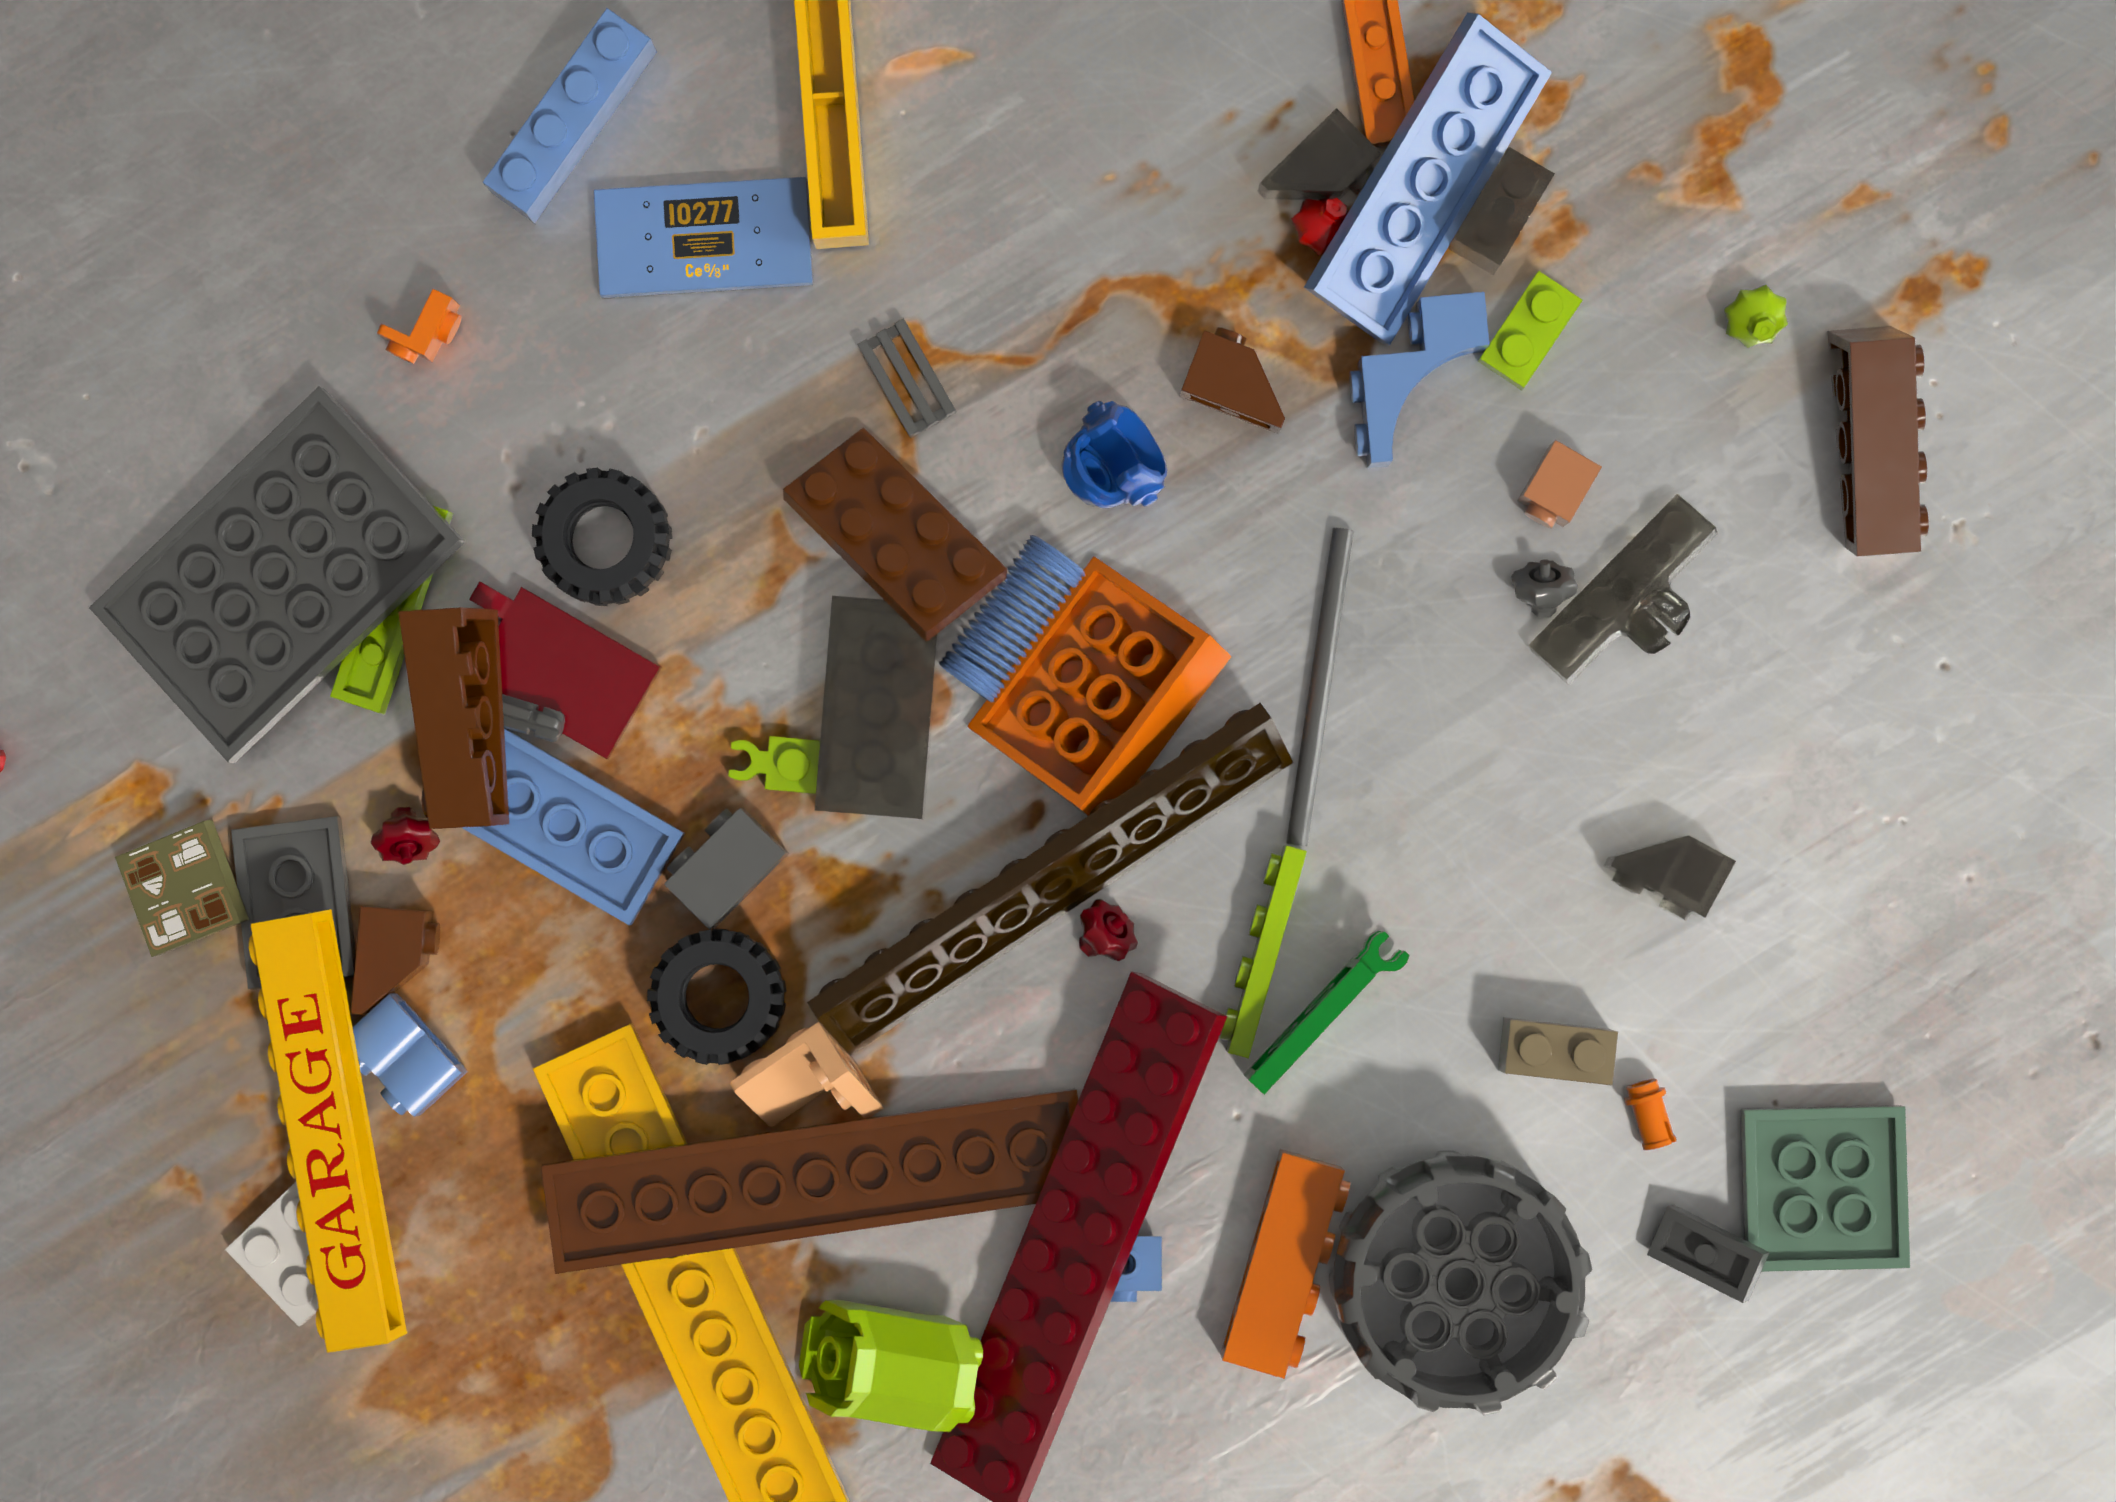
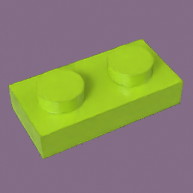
M1538 271L1478 362L1522 391L1583 300Z

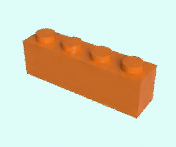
M1283 1149L1279 1150L1221 1349L1222 1361L1285 1379L1288 1366L1298 1367L1306 1337L1298 1335L1303 1314L1313 1315L1321 1286L1314 1284L1313 1279L1318 1262L1328 1264L1336 1234L1328 1232L1333 1211L1343 1212L1349 1194L1351 1182L1342 1180L1345 1170L1341 1166Z

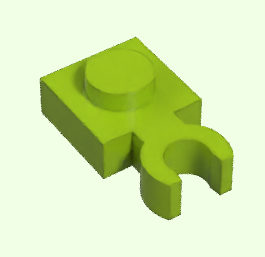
M769 736L768 751H760L755 744L745 740L731 742V749L745 750L750 754L751 764L743 771L729 770L728 776L738 781H748L758 774H766V790L819 794L824 741Z

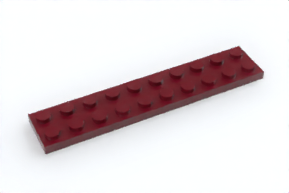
M1131 972L981 1337L983 1359L977 1371L974 1391V1415L968 1423H958L950 1432L942 1433L930 1462L934 1467L992 1502H1028L1228 1017L1143 973Z

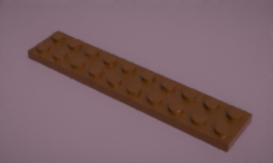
M1073 1088L542 1164L541 1172L555 1274L1036 1204L1077 1105V1089Z

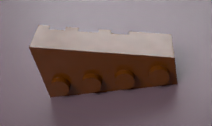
M1892 326L1827 331L1829 350L1840 349L1841 368L1837 370L1836 375L1831 376L1833 397H1837L1840 411H1845V421H1841L1838 429H1836L1837 450L1839 451L1842 464H1849L1850 474H1842L1840 477L1845 548L1857 557L1921 552V537L1927 536L1929 529L1928 512L1925 504H1920L1919 484L1926 483L1927 480L1926 456L1923 451L1918 452V431L1924 430L1926 424L1925 405L1922 398H1917L1916 377H1922L1924 373L1922 346L1920 344L1915 345V337Z
M459 607L398 611L424 787L421 802L423 813L428 818L429 829L509 824L498 610Z

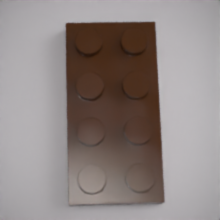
M864 427L783 489V499L926 642L1007 577V568Z

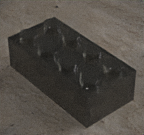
M832 596L815 811L924 820L939 633L926 642L882 599Z

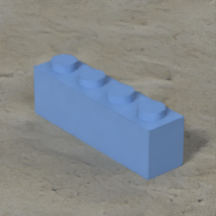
M606 8L484 179L483 184L489 191L527 219L536 223L656 55L657 50L651 38Z

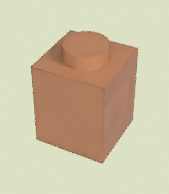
M1555 440L1547 448L1517 501L1528 506L1524 514L1535 522L1550 529L1553 528L1555 523L1564 527L1572 520L1602 466Z

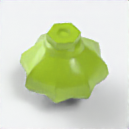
M1767 285L1753 290L1740 289L1735 301L1724 309L1728 320L1726 334L1740 340L1747 348L1758 344H1772L1777 334L1788 325L1785 315L1786 298L1774 294Z

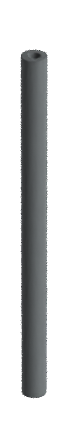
M1333 528L1287 844L1307 846L1354 534V531L1350 529Z

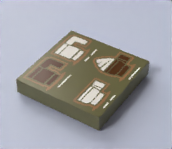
M212 819L202 821L115 857L151 957L162 955L249 920Z

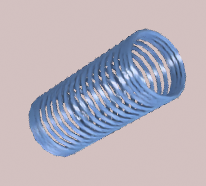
M1030 535L1027 544H1023L1025 550H1019V556L1022 559L1013 558L1016 567L1008 566L1010 574H1007L1005 582H1001L997 586L1001 591L993 589L991 594L994 598L985 597L986 603L989 606L985 604L980 605V610L984 614L974 612L978 622L969 620V626L972 629L963 628V633L968 638L962 635L957 636L958 641L963 646L952 643V649L956 653L946 651V656L942 657L943 661H939V665L989 702H995L994 698H998L997 694L1001 693L1000 688L1005 687L1000 680L977 662L1006 681L1010 680V676L982 654L1011 673H1015L1016 670L986 645L1016 665H1021V661L991 637L1020 656L1027 657V654L995 628L1028 650L1032 649L1031 644L999 619L1032 641L1038 642V638L1004 611L1037 633L1044 634L1040 627L1009 603L1024 611L1045 627L1049 626L1048 621L1013 594L1049 618H1055L1053 613L1018 586L1030 592L1056 611H1060V606L1048 599L1025 579L1040 587L1061 603H1066L1065 598L1044 584L1029 570L1057 587L1066 595H1071L1069 589L1053 579L1034 562L1046 568L1073 588H1076L1079 585V581H1082V577L1085 576V572L1077 564L1035 535Z

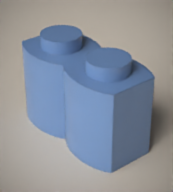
M397 993L388 994L353 1027L360 1072L367 1076L372 1071L385 1086L380 1092L382 1097L400 1115L407 1111L414 1117L422 1115L468 1072L456 1056L431 1032L423 1020Z

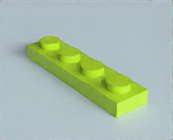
M433 506L450 524L454 513ZM432 575L342 660L330 697L385 715L405 657L398 611L421 610Z
M1284 845L1281 855L1274 853L1270 855L1263 884L1272 886L1266 907L1256 905L1248 934L1257 938L1252 958L1245 956L1241 958L1234 987L1243 989L1237 1010L1227 1009L1225 1015L1228 1017L1219 1037L1228 1041L1226 1051L1230 1054L1249 1059L1307 851Z

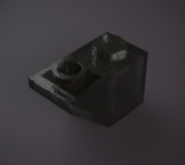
M1683 835L1609 856L1604 867L1615 872L1611 880L1613 883L1640 896L1643 889L1652 892L1662 898L1658 906L1659 908L1687 922L1691 914L1696 917L1706 918L1736 861L1690 835Z

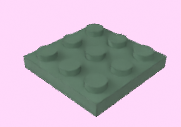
M1905 1106L1741 1109L1744 1240L1769 1252L1761 1272L1910 1268Z

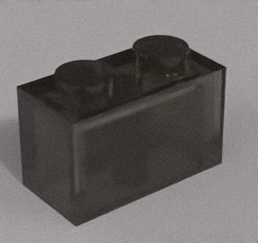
M1508 147L1448 249L1494 275L1555 173Z

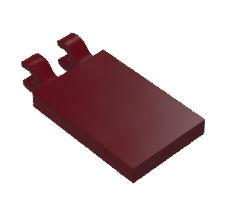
M479 581L469 600L484 609L498 610V617L502 618L499 624L502 694L539 705L538 711L543 712L544 707L562 712L565 715L562 734L609 760L662 667L523 587L520 588L515 599L512 600Z

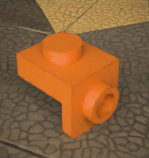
M432 289L410 336L382 323L377 334L389 341L385 349L387 352L412 364H415L418 356L433 362L442 342L449 344L457 333L462 318L461 315L457 314L460 305L452 297Z

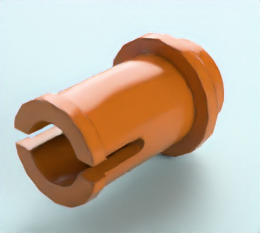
M1648 1079L1627 1086L1628 1097L1624 1101L1625 1105L1632 1106L1643 1142V1150L1657 1149L1676 1142L1677 1139L1673 1134L1662 1098L1666 1094L1665 1087H1659L1657 1079Z

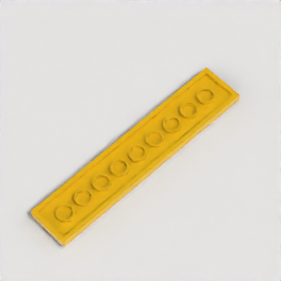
M633 1023L533 1068L574 1160L687 1144ZM735 1248L621 1264L728 1501L850 1502Z

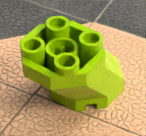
M825 1300L819 1307L825 1311L822 1316H811L805 1323L799 1370L802 1379L812 1380L815 1393H806L809 1406L830 1417H853L937 1432H950L958 1423H968L972 1419L975 1412L974 1391L977 1371L983 1359V1348L977 1337H970L965 1324L945 1315H925L844 1300Z

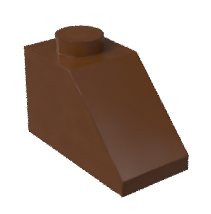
M1217 327L1215 334L1204 330L1181 389L1180 397L1279 434L1285 417L1255 350L1244 346L1247 338Z
M380 906L360 907L351 1014L362 1015L369 1013L388 994L395 993L429 964L430 955H437L440 943V923H433L434 911Z

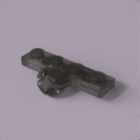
M1676 494L1528 645L1531 652L1568 685L1614 639L1620 636L1630 638L1648 654L1660 652L1671 644L1665 638L1668 631L1664 626L1679 636L1690 619L1688 603L1676 594L1670 585L1673 579L1718 534L1717 528L1680 495Z

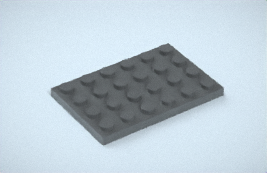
M318 386L99 597L89 609L227 762L235 764L456 552L465 541L325 389Z

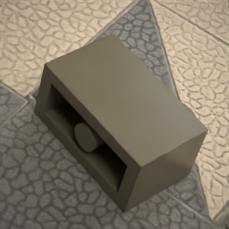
M1503 1017L1498 1071L1505 1074L1613 1085L1618 1031Z

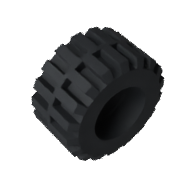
M597 467L586 469L587 473L580 475L574 472L565 476L566 482L558 487L554 484L547 493L550 497L545 504L540 502L535 512L539 515L537 525L532 524V537L536 538V547H533L536 559L541 562L543 567L541 570L557 588L584 603L588 602L596 606H608V604L612 603L621 605L630 602L629 599L636 595L641 597L649 591L648 586L654 580L659 581L664 573L662 567L665 561L670 560L672 550L669 548V541L673 539L672 527L668 524V514L664 506L642 482L633 476L625 475L622 471L609 468V471H602ZM609 506L620 510L628 517L633 527V542L627 555L616 565L605 569L592 568L584 564L575 554L573 533L577 523L587 512L598 507Z
M728 929L699 931L678 940V943L663 953L660 963L657 967H654L650 976L652 979L651 988L647 990V1001H650L652 1011L649 1013L652 1024L656 1023L660 1031L658 1036L665 1044L669 1043L675 1048L674 1052L681 1057H689L694 1059L695 1063L705 1065L709 1063L718 1065L729 1064L753 1054L775 1034L779 1027L778 1024L781 1016L785 1012L784 993L786 992L785 980H782L779 971L781 967L777 960L771 957L767 952L768 949L761 942H756L749 935L742 932H734ZM720 964L731 967L743 977L749 991L747 1009L744 1015L729 1027L710 1028L704 1026L693 1017L686 1001L688 983L697 971L708 965Z

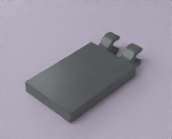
M334 816L231 830L237 888L249 920L241 923L248 989L262 988L258 966L253 963L249 953V938L252 935L250 924L329 909L332 910L343 977H354L356 950L341 818Z

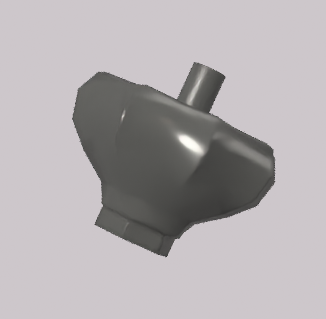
M1544 559L1540 563L1528 562L1524 568L1514 571L1511 576L1516 598L1529 604L1531 612L1537 617H1551L1556 613L1557 607L1563 601L1574 596L1578 589L1573 569L1560 566L1553 560Z

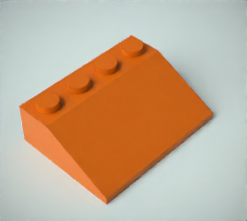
M1094 556L1084 568L1085 576L1082 577V581H1079V585L1076 588L1070 587L1071 595H1064L1063 598H1065L1066 603H1058L1060 611H1052L1055 618L1051 619L1048 617L1046 619L1049 622V626H1041L1044 634H1035L1038 642L1031 640L1029 644L1032 645V649L1028 650L1025 648L1023 650L1027 657H1018L1021 665H1016L1015 663L1012 665L1016 672L1011 673L1008 671L1006 674L1010 676V680H1001L1005 688H1000L1001 693L997 694L998 698H994L995 702L986 700L967 726L1087 816L1090 815L1092 809L1099 803L1108 799H1115L1132 788L1136 781L1146 773L1232 657L1208 633Z

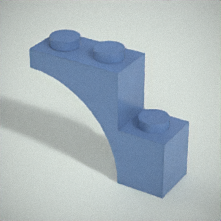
M1485 292L1420 297L1416 304V312L1408 313L1411 345L1419 344L1420 351L1361 356L1357 363L1358 371L1349 372L1352 403H1361L1363 424L1354 425L1357 456L1366 455L1367 468L1388 467L1392 463V445L1397 418L1411 390L1431 371L1444 363L1465 355L1484 352L1490 345Z

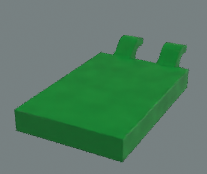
M1378 930L1371 933L1365 940L1362 950L1341 969L1243 1074L1261 1093L1265 1095L1371 982L1378 972L1397 971L1406 965L1410 955L1404 950L1398 949L1388 960H1383L1380 957L1379 947L1389 937L1386 932Z

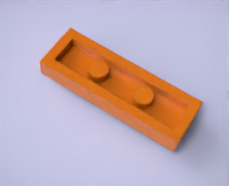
M1342 0L1366 149L1386 146L1391 142L1414 103L1398 0Z

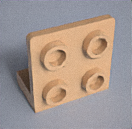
M819 1022L810 1028H804L792 1034L784 1046L768 1057L748 1064L743 1069L741 1075L730 1083L734 1092L770 1127L775 1126L805 1104L829 1090L844 1110L853 1106L864 1119L870 1118L884 1109L855 1060Z

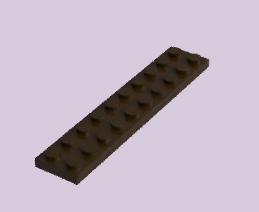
M1261 702L1249 710L1235 713L1227 720L1224 727L1204 740L1200 739L1190 743L1181 751L1177 758L1162 768L1146 772L1126 792L1115 799H1108L1099 803L1092 809L1088 817L1070 829H1062L1055 832L1046 840L1044 846L1024 859H1017L1007 864L1001 870L999 876L979 889H971L957 898L952 907L934 919L930 918L919 922L911 929L908 936L890 948L880 949L872 953L865 960L864 965L846 977L827 983L816 997L807 1002L815 1017L850 1056L1294 763L1271 716Z

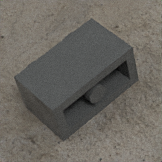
M727 808L722 811L704 830L710 838L696 852L687 847L667 867L672 876L664 885L709 930L715 929L789 854L744 808H739L734 814Z

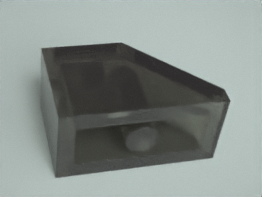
M1336 108L1260 182L1257 192L1264 199L1305 200L1308 198L1320 200L1329 197L1330 199L1338 198L1340 200L1350 190L1358 196L1373 172L1374 166L1378 163L1381 152Z

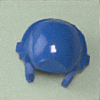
M1097 401L1087 408L1088 413L1082 418L1084 425L1071 438L1064 449L1061 466L1067 486L1085 504L1103 509L1128 503L1132 506L1142 504L1144 507L1151 505L1158 500L1157 494L1165 488L1164 479L1167 476L1166 461L1156 440L1143 420L1127 406L1119 405L1114 401L1107 403Z

